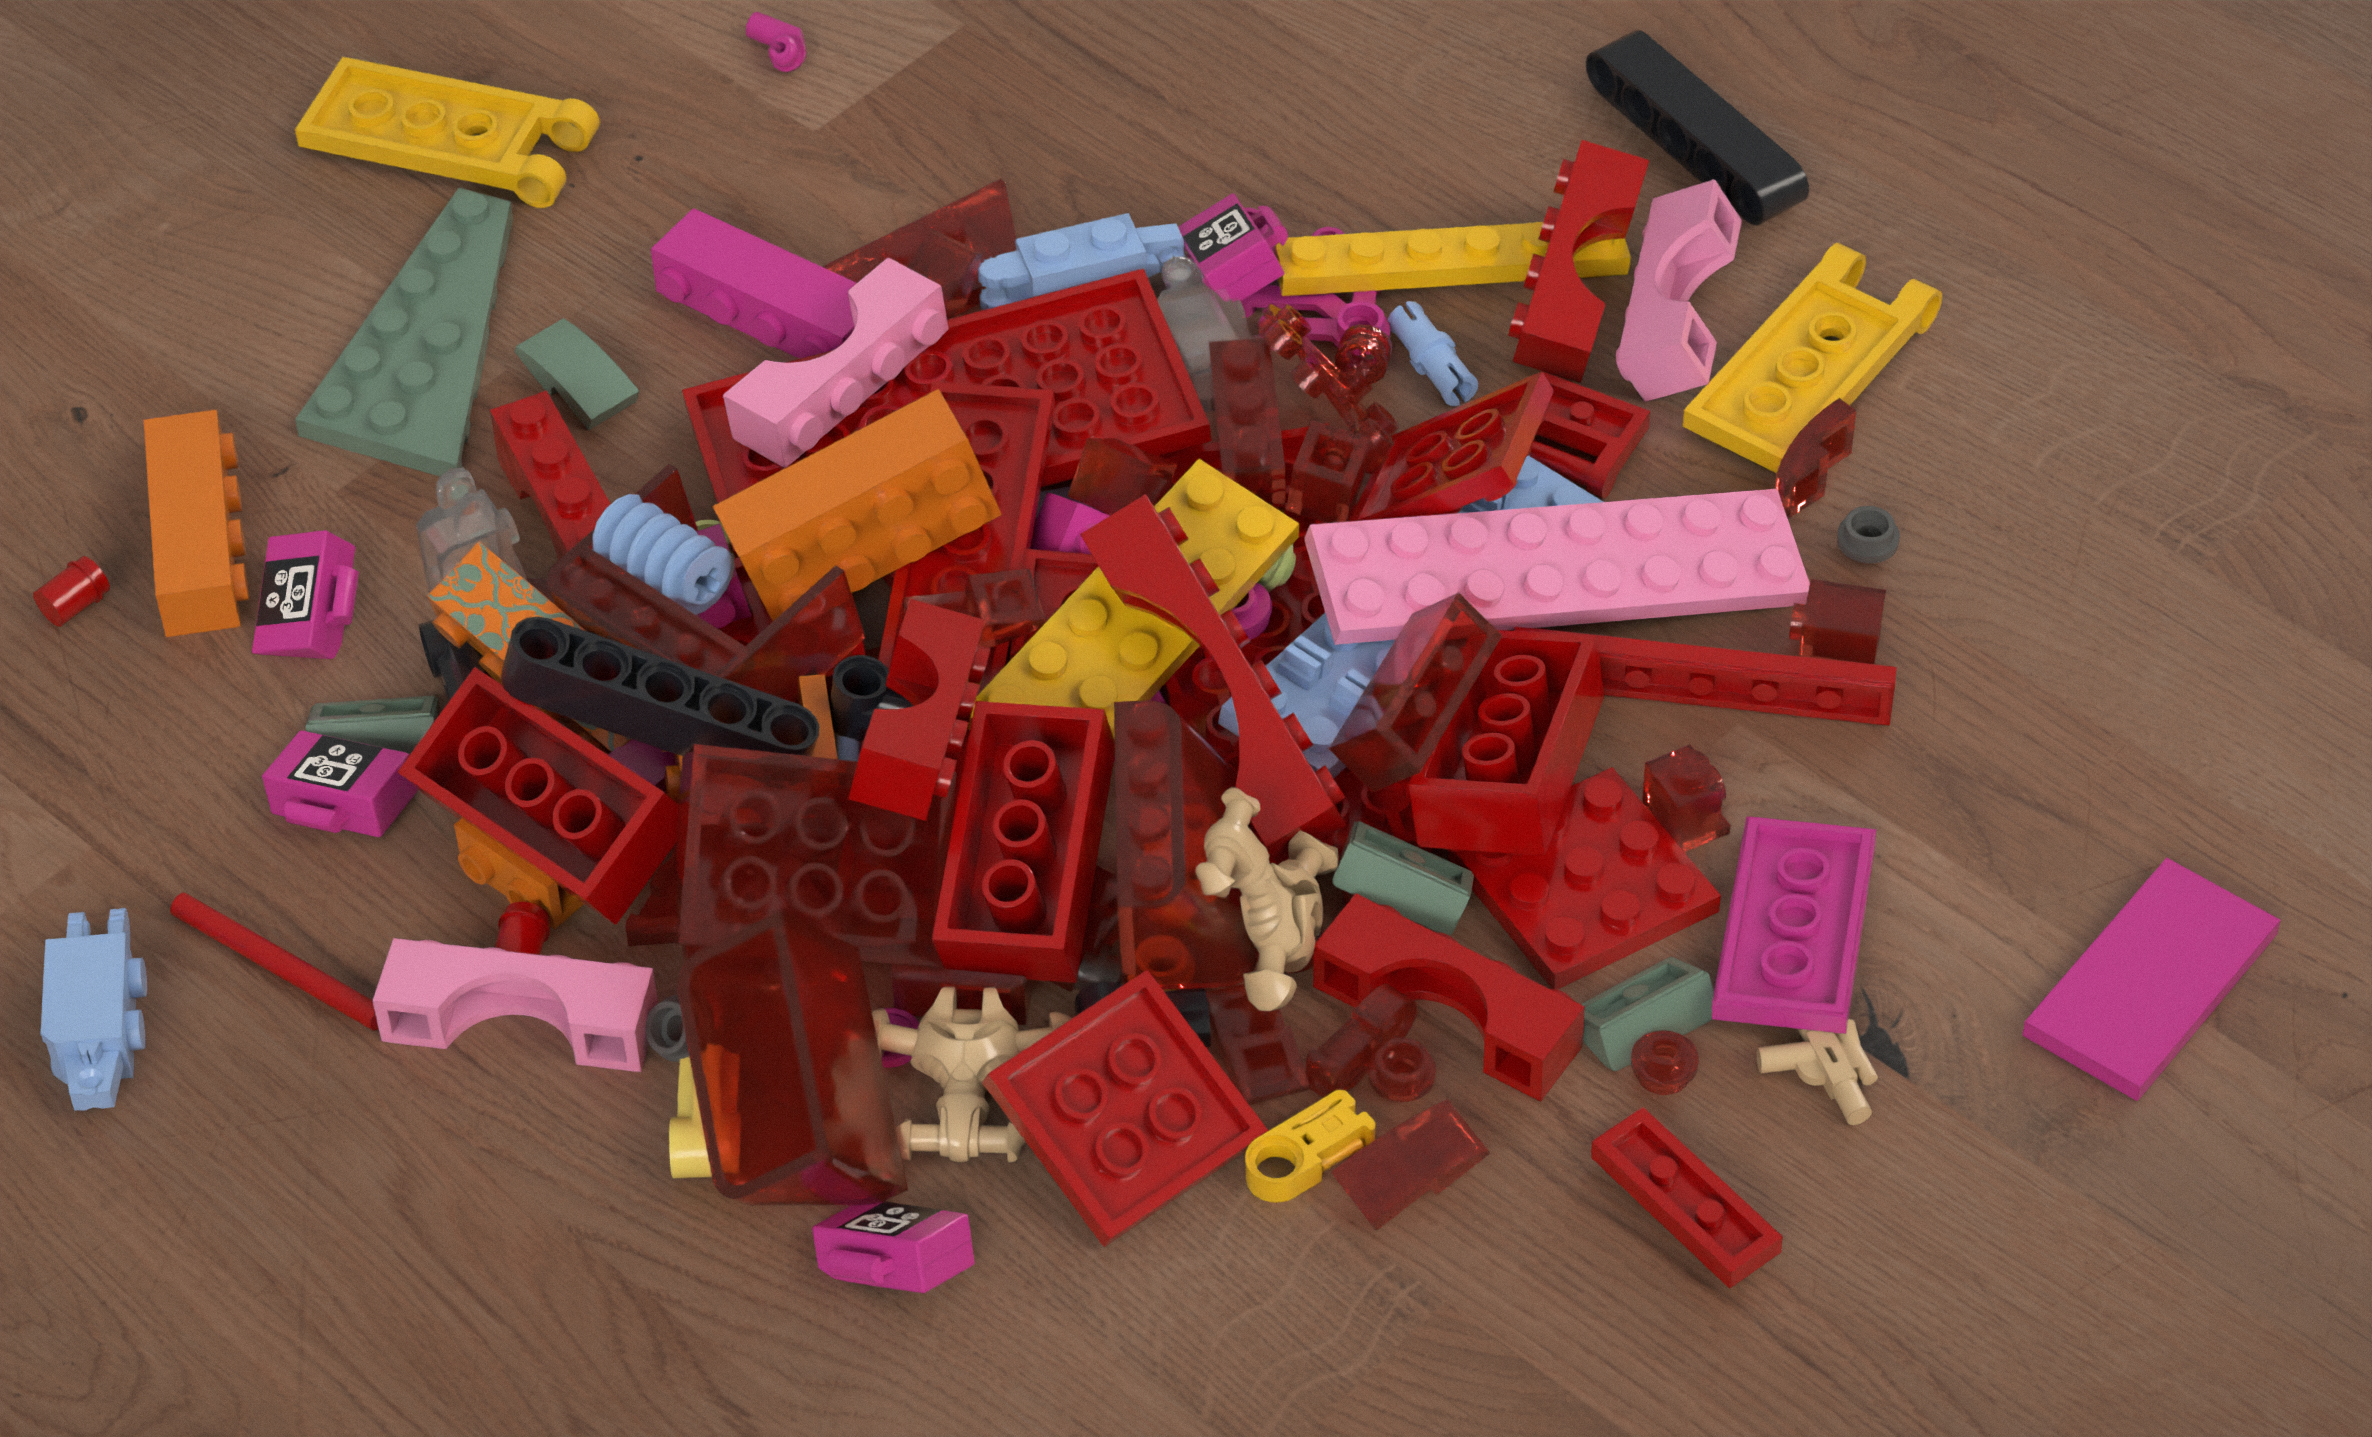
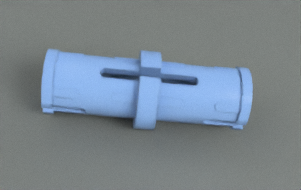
M1406 302V308L1413 316L1412 320L1401 305L1396 307L1388 318L1390 330L1396 334L1409 351L1412 367L1420 375L1426 374L1441 393L1446 404L1450 406L1460 405L1458 397L1453 392L1454 388L1465 403L1469 401L1478 390L1479 383L1477 378L1468 371L1456 355L1455 342L1447 333L1438 331L1425 315L1423 308L1417 302Z

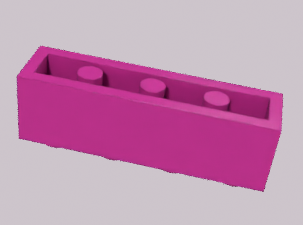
M692 208L651 248L656 292L664 295L670 301L680 302L711 317L717 323L729 325L758 339L766 346L776 347L800 359L838 348L849 338L854 330L847 291L857 284L856 282L695 208Z

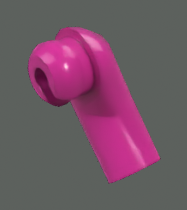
M758 11L750 16L746 25V35L748 38L770 46L768 55L773 66L783 72H792L801 67L807 56L802 30Z

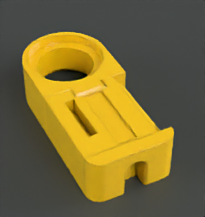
M1344 1090L1332 1092L1251 1142L1245 1154L1247 1187L1257 1198L1267 1202L1280 1203L1297 1197L1322 1181V1172L1362 1149L1364 1145L1372 1151L1375 1147V1121L1367 1112L1356 1115V1101L1348 1092ZM1281 1157L1289 1160L1295 1166V1169L1285 1177L1271 1178L1263 1175L1257 1167L1265 1159Z

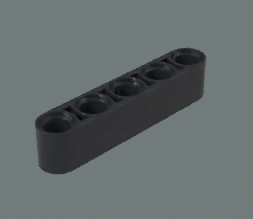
M1634 30L1587 55L1585 62L1586 72L1594 89L1701 183L1715 179L1737 214L1748 223L1760 225L1807 199L1809 183L1801 165L1645 32Z
M538 616L525 618L512 629L502 668L501 681L504 689L512 697L522 702L771 787H793L800 783L806 775L819 736L820 726L813 713L797 703L549 618Z

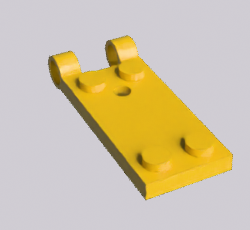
M342 57L295 128L298 147L513 190L526 204L536 208H547L555 202L565 185L566 173L562 166L554 159L541 154L530 156L529 154L541 134H547L557 146L570 152L583 151L587 148L598 130L600 119L596 111L589 104L578 99L558 100Z
M1834 243L1827 250L1819 264L1684 409L1683 427L1786 478L1915 332L1923 334L1929 329L1941 307L1942 292L1921 281L1911 279L1904 285L1898 297L1891 305L1855 289L1863 276L1866 256L1840 243ZM1827 336H1834L1839 338L1840 340L1829 341L1823 338Z

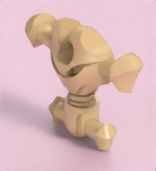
M1231 787L1223 793L1221 798L1226 806L1223 818L1210 827L1204 838L1207 863L1197 865L1195 872L1201 882L1204 895H1216L1225 898L1231 888H1239L1242 892L1240 901L1244 926L1250 940L1260 953L1257 971L1243 974L1248 1000L1258 1010L1273 1011L1286 1006L1293 998L1297 988L1294 979L1284 975V971L1296 972L1307 965L1313 955L1315 938L1321 932L1323 922V903L1319 889L1320 885L1314 878L1316 875L1328 874L1336 870L1339 860L1338 848L1325 844L1312 835L1300 830L1288 843L1289 859L1281 862L1279 865L1270 864L1269 853L1266 847L1248 828L1251 818L1256 817L1260 811V803L1256 798L1246 795L1240 789Z
M943 987L933 1006L921 1019L918 1029L890 1024L887 1011L884 1008L870 1011L860 1019L859 1025L867 1039L869 1061L878 1064L885 1051L911 1055L910 1063L912 1066L932 1077L944 1089V1095L938 1099L936 1104L940 1124H912L911 1119L907 1118L896 1127L893 1135L898 1144L899 1155L903 1159L910 1161L912 1151L940 1152V1156L950 1157L951 1161L966 1162L971 1157H979L980 1153H1007L1008 1163L1015 1162L1018 1159L1021 1147L1026 1141L1011 1121L1008 1122V1126L983 1125L988 1117L990 1106L983 1098L987 1088L982 1082L989 1072L1072 1018L1055 1011L1049 1015L1050 1027L1019 1031L1017 1022L1003 1007L996 988L984 987L982 1010L957 1009L956 988Z

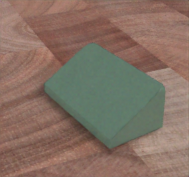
M420 696L315 703L310 710L305 727L307 732L401 751L410 755L439 716V697Z
M1354 821L1338 861V866L1334 872L1333 884L1353 895L1357 893L1377 904L1391 906L1403 917L1431 930L1450 936L1454 932L1471 897L1474 875L1472 871L1360 821L1358 823Z
M1670 956L1581 1004L1585 1006L1583 1042L1606 1067L1612 1071H1619L1713 1020L1712 1001L1714 990L1709 973Z

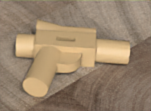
M1848 1019L1846 1034L1798 1029L1804 1042L1757 1047L1756 1057L1760 1074L1796 1070L1803 1082L1814 1086H1824L1830 1099L1836 1100L1846 1121L1850 1125L1863 1123L1871 1116L1872 1109L1857 1084V1079L1859 1076L1862 1084L1867 1086L1876 1082L1878 1076L1861 1047L1855 1021Z

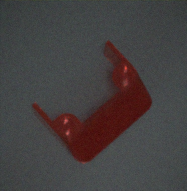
M668 464L635 493V495L640 496L643 503L655 504L663 511V514H671L680 521V524H687L695 531H698L677 468ZM595 529L551 567L547 576V585L555 605L569 617L597 635L791 702L798 700L799 676L825 675L865 639L845 571L836 565L746 646L593 551L592 537Z

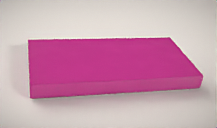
M1746 816L1713 995L1712 1019L1846 1034L1875 854L1877 829Z
M2166 857L2025 1020L2022 1036L2138 1102L2277 936L2281 920Z

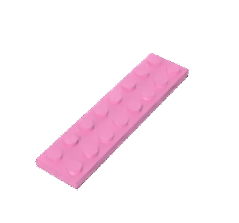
M1777 489L1312 524L1309 526L1304 538L1334 645L1469 634L1473 628L1514 630L1516 626L1540 628L1802 606L1806 604L1812 593Z

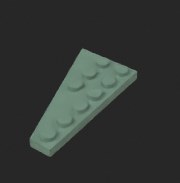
M462 188L457 189L296 417L295 422L299 437L460 482L463 468L461 459L464 443H468L471 429L470 413L472 403L478 394L490 335L489 320L491 310H495L498 296L497 281L499 271L504 266L513 222L511 201Z

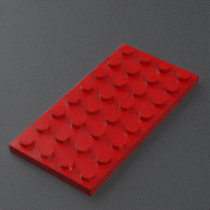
M1142 268L948 319L949 330L935 344L927 347L916 356L895 378L888 380L875 393L869 396L854 413L847 415L820 438L814 447L806 450L789 466L928 395L931 390L932 381L1054 390L1055 410L1041 487L1212 442L1210 423L1145 270ZM833 350L792 360L785 363L803 362L816 359L818 357L830 353ZM750 372L682 389L685 407L717 504L785 469L732 438L723 395ZM730 541L734 559L738 558L739 556Z

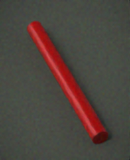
M185 892L180 893L173 900L170 913L174 917L370 1030L376 1031L379 1029L373 1001L369 997Z

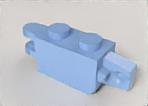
M1129 213L1015 239L1016 251L997 255L996 258L990 257V259H984V262L980 263V267H978L979 283H982V287L986 286V289L981 290L982 294H979L980 307L986 310L1144 268L1147 277H1151L1184 264L1185 246L1183 237L1176 223L1135 228Z
M125 908L110 909V916L107 921L108 934L91 935L90 924L85 913L78 912L69 913L67 938L45 939L41 1037L49 1051L53 1075L65 1084H68L74 1111L115 1107L121 1079L133 1078L134 1050H144L145 1048L144 1018L142 1011L136 1010V998L146 997L147 995L146 968L142 957H132L130 950V924L128 912Z

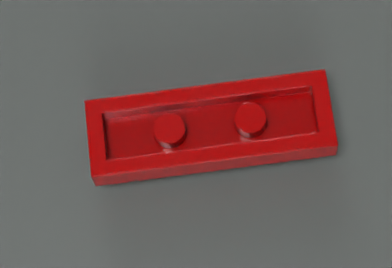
M1644 1107L1592 1141L1591 1158L1729 1289L1781 1253L1783 1236Z

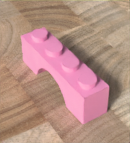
M1715 179L1652 199L1648 222L1643 230L1644 240L1639 262L1634 270L1635 280L1630 303L1625 311L1626 321L1620 347L1616 351V362L1620 374L1626 381H1631L1645 402L1709 383L1717 341L1699 317L1689 299L1705 279L1734 260L1742 222Z
M890 258L885 259L847 291L854 330L842 345L824 356L803 362L783 363L764 360L723 395L732 438L780 466L788 467L806 450L814 447L820 438L847 415L854 413L869 396L875 393L888 380L895 378L909 362L927 347L935 344L949 330L940 284Z
M396 938L392 940L372 1000L381 1042L447 1049L461 1033L483 1020L503 1015H526L542 1019L559 1029L570 1042L576 1065L642 1072L649 1047L645 1030L646 1020L652 1008L658 1004L653 968L638 967L625 962L612 964L571 959L563 955L543 956L508 952L496 947L482 949L442 944L434 940L413 941Z

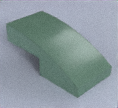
M564 318L515 347L514 352L543 389L547 390L550 396L558 392L588 431L637 401L639 390L628 376L590 337Z

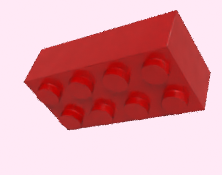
M1472 629L1409 782L1418 847L1442 848L1450 851L1470 850L1509 853L1516 856H1545L1604 699L1597 636Z
M476 667L473 668L397 771L430 800L458 819L462 818L556 882L558 887L614 925H617L693 820L665 792L535 706L512 697L502 684Z
M975 701L932 941L946 973L1077 983L1116 751V743L1104 709Z

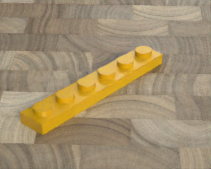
M1543 222L1290 237L1287 238L1283 246L1280 242L1273 247V253L1285 272L1283 276L1278 278L1282 296L1525 281L1533 253L1545 257L1549 243L1538 240ZM1611 239L1599 241L1585 247L1574 256L1573 261L1579 278L1628 275L1631 256L1626 239Z

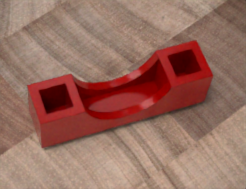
M1581 140L1575 162L1563 158L1553 193L1564 196L1560 209L1548 206L1538 240L1547 242L1549 245L1545 257L1533 253L1523 288L1532 290L1534 293L1530 305L1518 302L1508 336L1519 339L1512 362L1581 383L1606 303L1591 293L1582 283L1576 272L1573 258L1578 252L1593 243L1611 239H1625L1650 160L1585 140Z
M547 390L491 409L490 415L498 461L519 500L531 497L539 510L552 540L563 579L586 621L643 601V591L631 582L622 579L614 571H609L596 560L593 553V533L596 522L611 503Z
M910 599L898 635L885 686L903 696L913 706L902 709H874L861 748L848 799L926 821L933 796L947 798L991 648L979 645L985 620Z
M1356 893L1315 942L1313 952L1314 988L1368 1015L1388 1005L1408 1000L1433 1001L1458 1010L1474 1023L1484 1040L1483 1073L1540 1102L1582 1049L1585 1006L1575 1002L1569 995L1560 990L1549 989L1517 973L1504 962L1490 960L1460 945L1454 938L1445 933L1434 932L1403 917L1391 906L1377 904Z

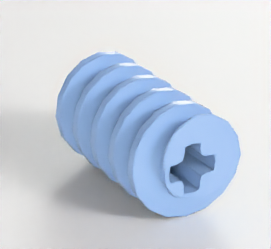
M628 494L616 499L604 510L596 522L592 540L593 553L597 562L609 571H614L615 574L625 581L631 582L644 593H649L658 602L666 604L667 607L679 615L693 616L707 610L723 595L733 577L735 563L731 552L722 546H715L712 540L705 535H698L687 524H680V521L671 514H663V511L655 504L643 503L639 495Z

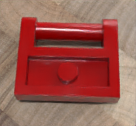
M1543 372L1554 392L1543 416L1544 420L1536 434L1598 458L1593 463L1534 440L1530 446L1531 451L1528 456L1564 478L1585 485L1586 491L1590 494L1605 499L1613 489L1618 473L1649 429L1650 411Z

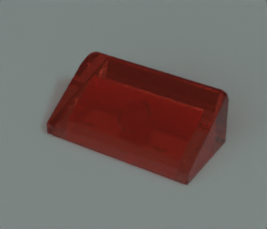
M892 965L891 977L894 1008H897V1010H904L913 1016L923 1017L933 1006L943 987L956 988L957 1009L982 1010L984 987L996 988L1003 1007L1014 1018L1017 1025H1027L1032 998V983L1026 976Z

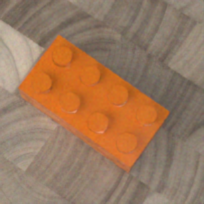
M939 389L712 506L778 631L797 621L808 618L816 611L867 587L870 583L910 562L921 559L931 551L966 533L977 530L983 524L1002 515L971 445Z

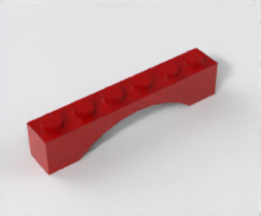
M1145 494L1081 533L1080 536L1124 606L1154 615L1183 631L1208 652L1219 666L1231 692L1239 726V768L1235 788L1240 789L1248 796L1256 798L1260 803V811L1250 821L1277 863L1280 864L1289 859L1288 843L1300 830L1321 840L1346 825L1335 806L1346 799L1326 765L1316 771L1313 770L1303 753L1314 746L1294 712L1285 718L1281 717L1272 702V699L1282 694L1281 690L1262 660L1253 666L1249 664L1240 649L1251 642L1231 609L1221 615L1217 611L1210 596L1220 590L1200 558L1190 564L1188 563L1179 546L1188 541L1189 538L1170 507L1158 513Z

